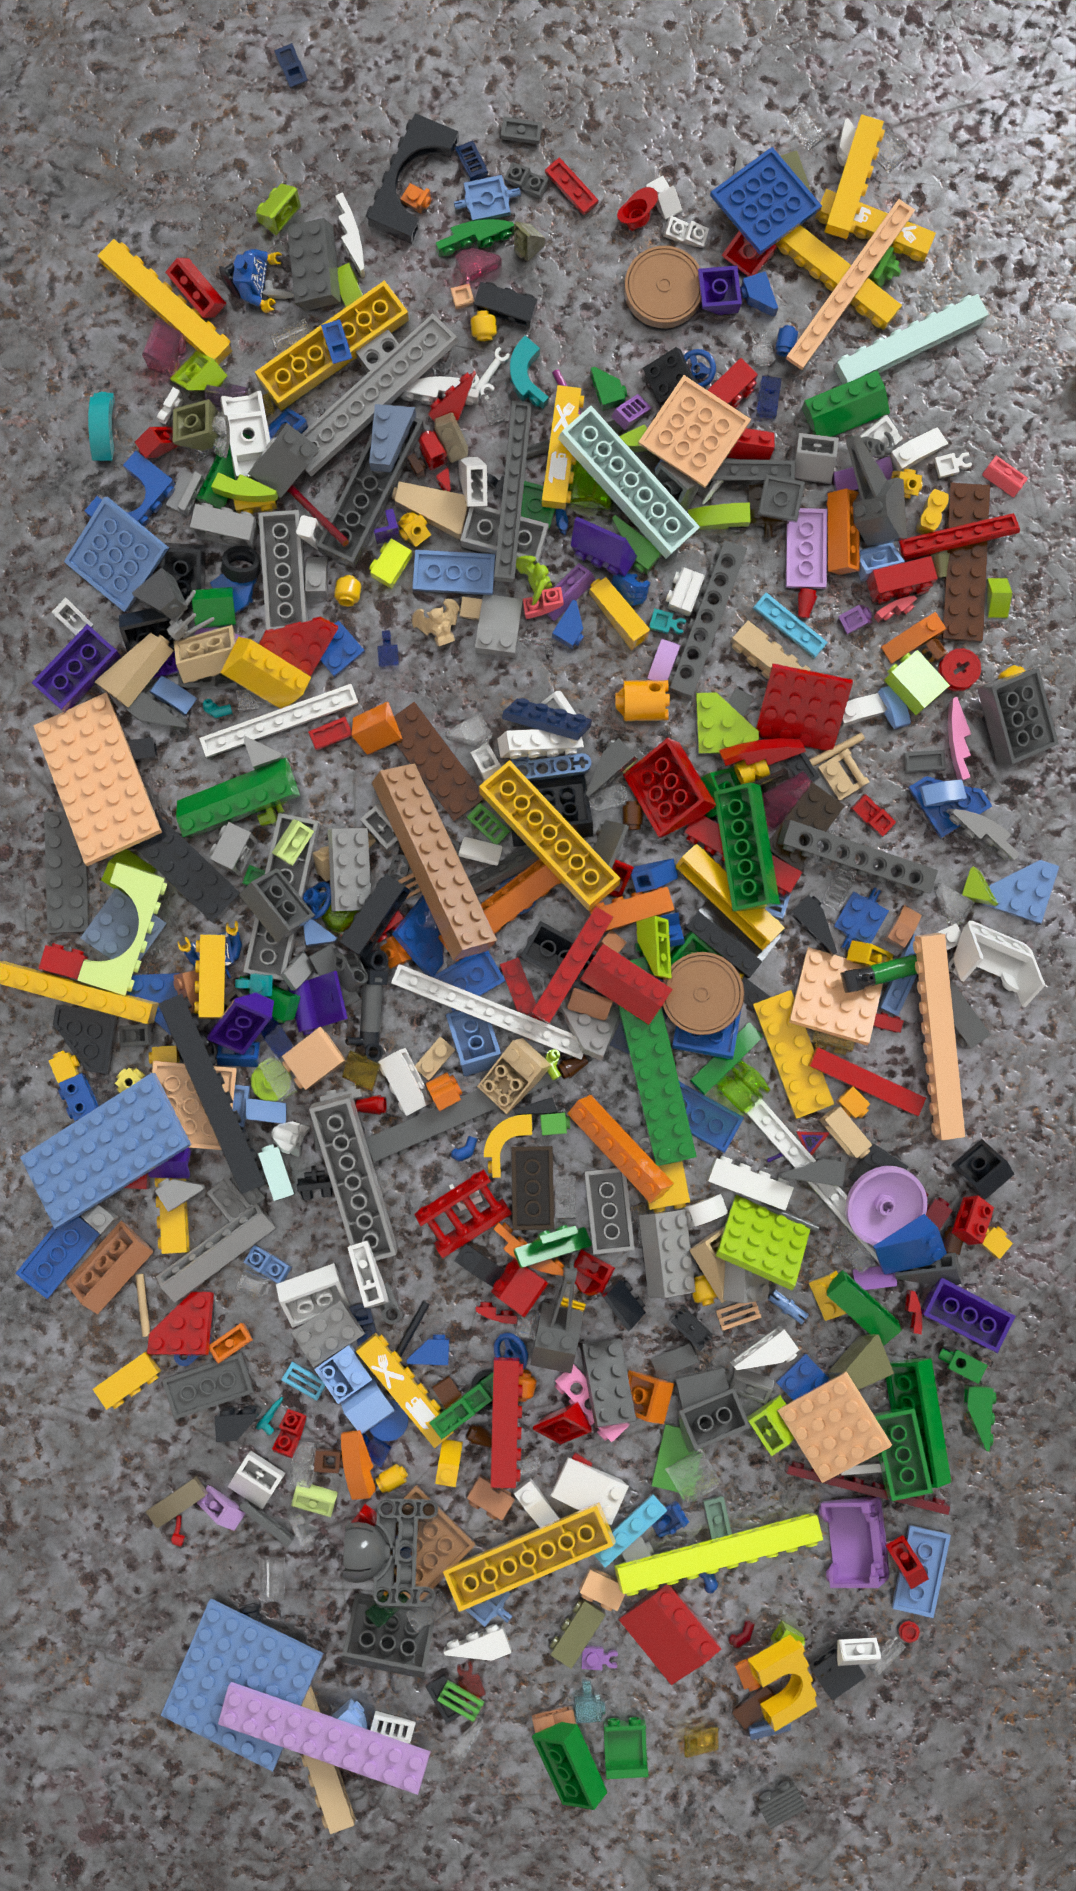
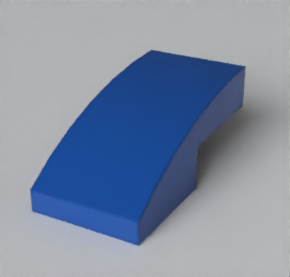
M341 320L321 325L332 363L336 364L352 359Z

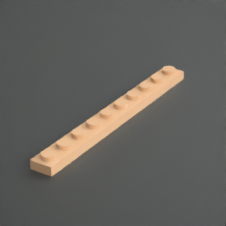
M898 199L787 355L786 360L803 370L914 214L915 209Z

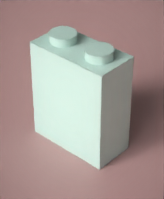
M272 1144L261 1148L262 1152L258 1153L273 1200L276 1201L293 1195L294 1191L279 1147L275 1148Z

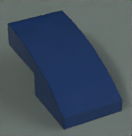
M293 43L274 50L290 88L308 81Z
M364 1304L349 1307L365 1333L357 1339L358 1346L374 1333H377L371 1308H364Z

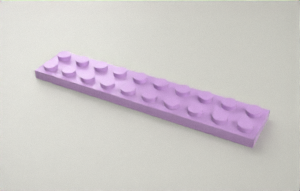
M233 1682L228 1685L218 1725L417 1795L420 1791L431 1751Z

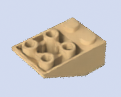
M523 1038L511 1042L477 1087L502 1111L508 1114L542 1079L552 1065Z
M724 1227L712 1232L689 1249L721 1303L726 1301L723 1300L725 1260L716 1257Z

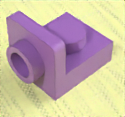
M858 605L838 616L847 634L873 623L871 620L873 615L870 609L864 605Z

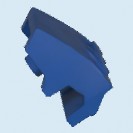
M627 573L625 577L617 574V576L613 575L611 584L630 606L642 604L646 600L650 587L648 580L643 583L636 580L637 574Z
M677 1501L664 1506L667 1512L652 1524L659 1538L668 1534H674L678 1529L684 1528L689 1523Z

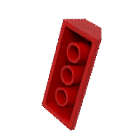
M602 944L580 979L648 1025L673 990L605 944Z

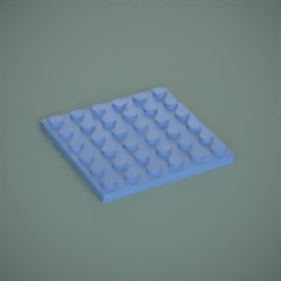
M210 1599L161 1716L256 1764L274 1771L284 1747L218 1725L228 1685L233 1682L302 1706L324 1653L220 1602Z

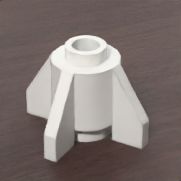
M293 1121L280 1123L273 1128L271 1137L282 1152L300 1157V1146L310 1127Z

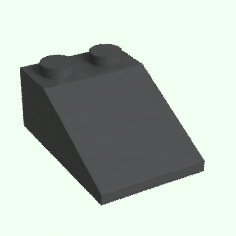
M284 423L277 430L248 474L259 483L276 490L278 497L281 498L310 463L319 447L288 423Z

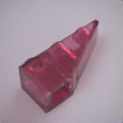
M805 772L797 774L762 794L768 826L776 829L783 822L791 808L796 805L802 794L808 790L812 781Z

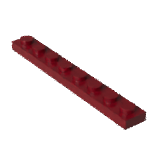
M792 1461V1464L786 1463L784 1471L787 1474L822 1483L813 1467L812 1469L806 1468L804 1463ZM841 1474L824 1482V1484L889 1500L885 1485L880 1482L873 1481L872 1484L865 1483L863 1478L853 1476L852 1479H849ZM925 1495L895 1501L949 1515L950 1506L945 1503L944 1499L939 1497L928 1499L925 1498Z

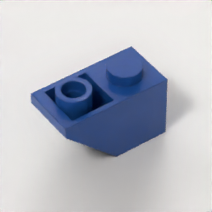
M674 858L634 866L631 873L636 893L659 888L678 878Z

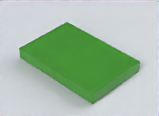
M669 1424L664 1426L651 1486L692 1496L703 1448L688 1452L680 1427Z

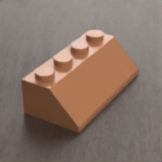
M121 1220L66 1281V1284L83 1306L99 1314L149 1258L153 1250Z

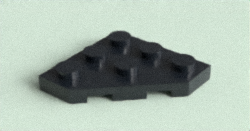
M56 1005L53 1026L61 1034L85 1070L103 1074L109 1073L118 1016L97 1010Z

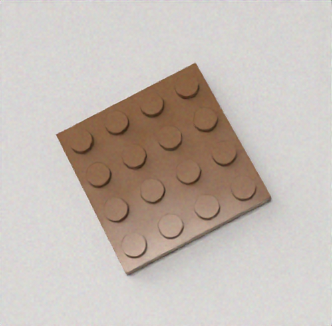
M417 1484L403 1498L432 1500ZM407 1505L403 1507L402 1512L405 1515H411L414 1509L412 1506ZM426 1506L423 1509V1513L426 1516H431L435 1512L432 1506ZM439 1506L438 1516L435 1520L431 1522H418L416 1586L430 1587L432 1590L445 1577L443 1571L447 1567L458 1563L475 1546V1542ZM397 1523L395 1531V1540L398 1539L399 1525H397ZM404 1548L400 1555L402 1558L408 1559L411 1557L412 1551ZM403 1592L410 1599V1594ZM422 1593L420 1595V1601H422L429 1593Z

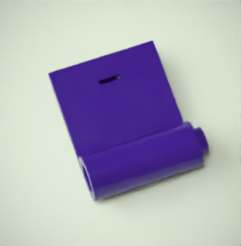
M337 971L305 980L296 990H291L288 986L289 992L301 997L295 1019L298 1032H303V1036L310 1035L319 1027L348 1019Z

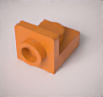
M412 183L408 185L400 198L402 204L420 214L424 208L427 209L432 201L430 189L426 188L424 191Z

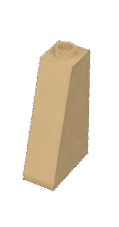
M399 482L398 488L394 487L392 499L395 500L396 507L407 513L421 514L428 524L461 540L469 508L466 505L463 494Z
M150 633L103 673L95 683L129 708L174 650L168 646L170 642L163 636L159 635L157 637Z

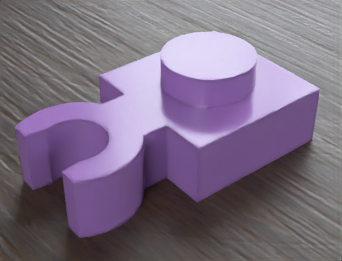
M586 1646L582 1652L581 1669L602 1670L603 1664H606L609 1668H617V1663L610 1662L609 1659L612 1656H618V1652L610 1650L607 1653H603V1647Z

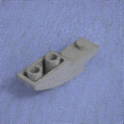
M947 809L946 812L950 815L949 819L957 826L960 824L964 828L963 832L969 838H983L988 845H994L998 849L997 854L1005 860H1015L1020 855L1006 841L1011 834L996 822L977 813Z

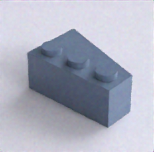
M375 404L369 461L371 471H392L404 440L407 438L409 429L416 418L415 407Z

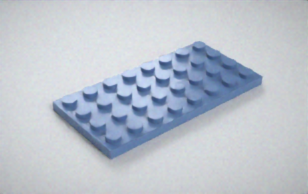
M151 1073L20 1158L54 1229H59L191 1146V1143L156 1073Z

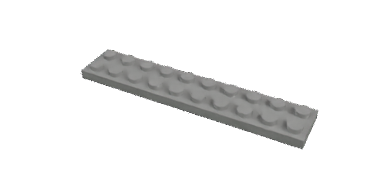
M433 313L302 433L303 436L319 447V450L305 468L311 477L373 421L375 404L390 405L459 342L457 336Z

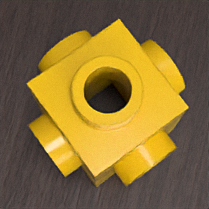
M904 469V472L893 471L891 479L900 478L904 481V497L910 499L911 495L918 496L923 484L922 475L915 474L916 470Z
M414 512L406 513L397 523L400 528V536L405 541L408 540L415 547L431 536L426 527L428 523L421 514L417 515Z

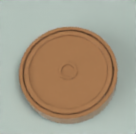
M656 246L640 253L630 264L625 278L624 295L630 311L641 322L656 328H672L688 321L696 313L701 303L698 269L701 268L690 254L673 246Z
M697 952L680 958L671 966L672 979H663V983L673 990L665 1000L663 1007L670 1020L676 1026L692 1034L710 1035L724 1030L736 1020L744 1003V985L738 971L729 961L713 953Z

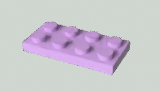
M800 508L797 523L789 521V524H786V588L826 589L827 509Z

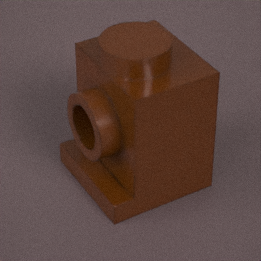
M317 1447L315 1451L314 1472L339 1474L340 1468H344L342 1451ZM332 1456L334 1462L328 1463L327 1457Z

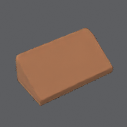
M574 988L567 1008L605 1021L613 1001Z

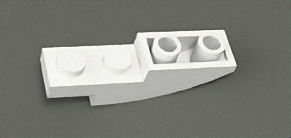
M439 376L417 379L399 397L405 401L418 400L423 404L431 405L437 398L442 397L443 399L446 396L444 392L452 385L454 387L459 385L460 378ZM470 389L466 405L478 404L479 390Z

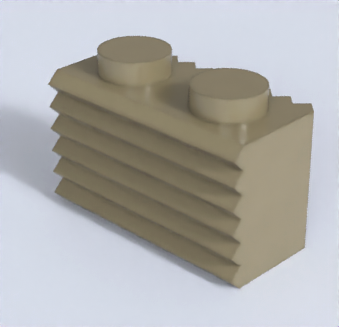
M451 412L436 418L434 428L450 463L467 457L468 445L457 420H455L454 413Z

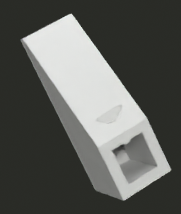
M492 1624L486 1627L484 1632L478 1634V1631L466 1635V1639L461 1641L455 1639L448 1642L447 1646L444 1647V1655L492 1661L510 1654L511 1645L503 1624L499 1626Z

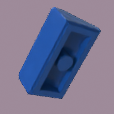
M253 1042L244 1055L218 1044L217 1064L220 1066L258 1067L260 1042Z

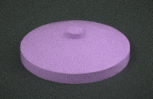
M897 1166L877 1167L863 1174L851 1187L845 1206L846 1218L850 1227L860 1239L875 1245L919 1216L926 1215L927 1195L921 1182L906 1169Z

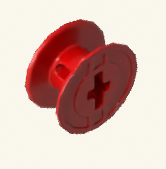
M954 649L940 661L938 673L950 685L947 689L955 692L964 691L978 680L981 673V662L978 656L968 649ZM961 666L965 667V669L962 672L960 671L956 675L954 674V671L956 669L960 668Z

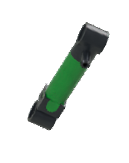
M909 954V956L841 972L840 975L845 993L859 991L874 985L916 975L915 962L917 961V954Z

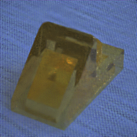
M709 1727L701 1730L685 1728L684 1755L686 1758L719 1750L718 1728Z

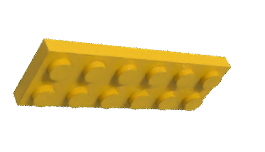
M788 990L752 1005L793 1114L797 1119L834 1105L823 1073L808 1066L814 1054V1049L806 1028L789 1023L794 996L792 991Z

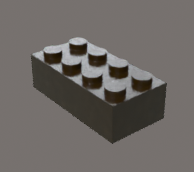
M812 782L784 820H792L826 832L845 805ZM783 820L769 839L773 856L799 870L807 857L802 856L801 851H786L782 849L783 845L777 844L784 823ZM803 835L799 837L800 845H803L805 843V837Z
M553 1146L511 1147L513 1230L554 1229Z

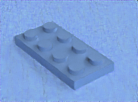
M415 550L413 591L493 595L495 554Z
M913 1525L908 1526L906 1540L923 1565L929 1580L910 1589L899 1571L892 1602L893 1609L934 1618L951 1537L950 1534Z

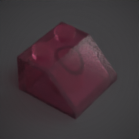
M156 318L142 354L148 369L171 377L173 371L176 372L178 369V358L180 353H184L186 342L182 333Z

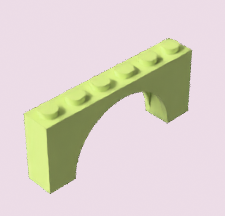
M119 862L116 863L110 883L123 889L133 900L139 917L137 936L130 948L114 959L107 961L85 959L78 981L124 996L127 994V991H132L135 980H132L133 973H138L141 961L138 960L140 952L145 953L148 944L147 941H144L146 934H151L155 923L151 922L153 914H158L161 905L158 899L160 894L164 895L167 883H164V877Z

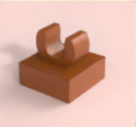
M937 637L926 643L927 648L921 652L922 654L927 653V651L932 653V658L928 660L929 663L936 659L939 660L948 654V651Z

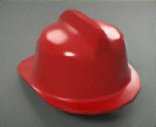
M651 187L637 190L618 210V220L625 223L631 231L645 226L649 222L650 211L657 203V191Z

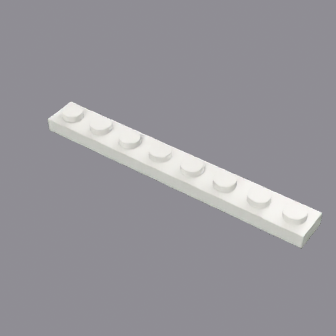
M352 684L199 739L206 758L245 745V736L256 741L359 703Z

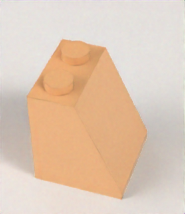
M319 1027L282 1056L285 1060L282 1062L283 1066L288 1072L292 1071L296 1076L294 1078L295 1083L300 1089L304 1087L305 1090L310 1089L347 1062L322 1027Z

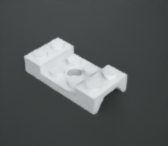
M257 391L249 396L235 398L221 396L220 401L230 444L235 480L238 479L240 474L248 478L251 477L248 472L270 442L261 391ZM247 429L253 431L254 437L246 439L243 436V431Z

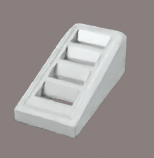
M303 515L300 518L296 533L318 550L317 544L324 532V528L316 518Z
M375 1711L370 1730L410 1744L416 1722ZM379 1721H384L382 1729H377ZM388 1722L392 1723L390 1732L386 1731ZM396 1724H400L398 1734L394 1733ZM404 1725L408 1726L406 1736H402Z

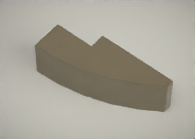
M195 1476L145 1512L155 1527L159 1528L205 1497L208 1492L198 1477Z

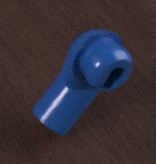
M468 1136L465 1146L460 1149H453L451 1157L456 1159V1161H463L471 1157L478 1139Z
M707 1572L699 1574V1577L703 1578L705 1583L704 1590L710 1594L714 1593L718 1588V1582L714 1573L707 1574Z

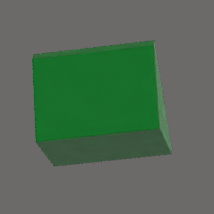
M232 587L195 590L196 594L192 598L193 613L196 614L194 618L195 626L211 617H214V621L202 628L236 626Z

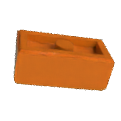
M240 1323L211 1343L209 1351L219 1364L253 1339L246 1325Z

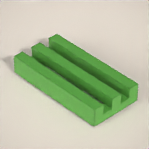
M447 1680L437 1698V1701L473 1722L484 1704L483 1700ZM448 1688L473 1701L477 1706L475 1707L447 1691ZM444 1695L461 1704L462 1706L466 1707L467 1709L473 1711V1713L471 1714L470 1712L466 1711L465 1709L461 1708L455 1703L444 1698Z

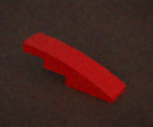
M787 738L757 740L719 750L725 766L744 760L748 766L764 759L767 765H771L806 752L800 739Z

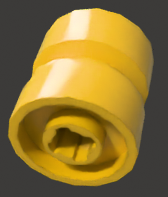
M765 759L748 766L744 760L734 764V770L741 785L750 782L755 783V779L761 781L770 777V770Z

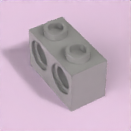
M387 329L356 351L357 360L368 373L390 353L384 351L386 347L395 348L399 343ZM370 358H376L377 362L371 364L368 362V360Z

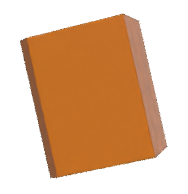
M385 702L353 717L351 736L367 755L403 739L389 702Z

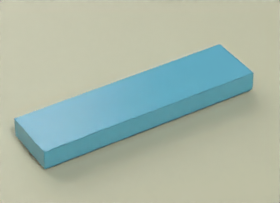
M765 593L753 607V610L814 659L828 643L768 593Z

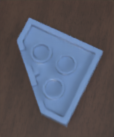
M1039 860L989 885L998 905H982L1041 924L1059 866Z

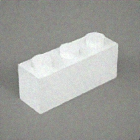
M406 1048L398 1050L378 1061L381 1073L389 1081V1088L396 1095L399 1101V1108L406 1116L433 1103Z

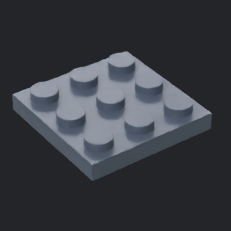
M116 888L80 938L110 959L122 955L133 944L138 932L139 917L133 900ZM154 914L151 922H155L151 934L147 933L144 940L148 942L145 953L167 924ZM140 952L138 958L139 961L143 958L145 953Z

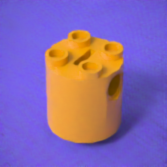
M668 680L623 681V688L618 693H615V708L623 715V720L668 721L669 711L665 709V706L670 705L669 694H665V692H668Z

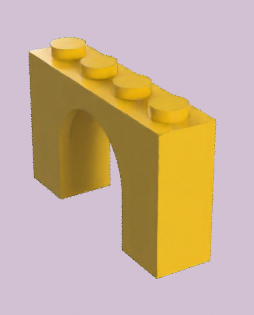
M791 1635L748 1659L751 1673L762 1687L767 1686L786 1674H791L788 1684L782 1691L760 1704L764 1719L775 1732L817 1707L815 1700L817 1694L811 1685L813 1679L807 1669L809 1664L803 1654L805 1652L804 1646Z

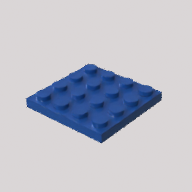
M773 147L710 193L712 199L759 255L822 208L819 201Z

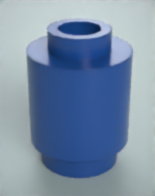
M785 325L779 329L775 347L777 355L787 357L796 344L798 331L795 330V327Z

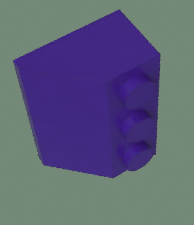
M576 517L571 540V547L575 552L574 555L582 561H585V559L589 560L598 568H607V571L617 576V574L625 577L637 558L627 539Z
M258 993L235 998L210 1031L207 1040L244 1055L272 1018L274 1000Z

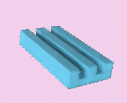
M293 1361L282 1378L283 1382L316 1401L325 1388V1384L319 1376ZM292 1369L298 1370L322 1385L320 1387L293 1372ZM291 1375L292 1377L298 1379L299 1381L310 1386L318 1392L314 1394L308 1389L290 1380L288 1376Z

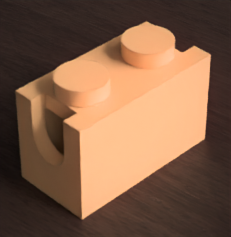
M589 1566L579 1587L582 1598L593 1602V1600L600 1602V1606L608 1611H612V1609L618 1611L625 1596L619 1589L617 1578L592 1566Z

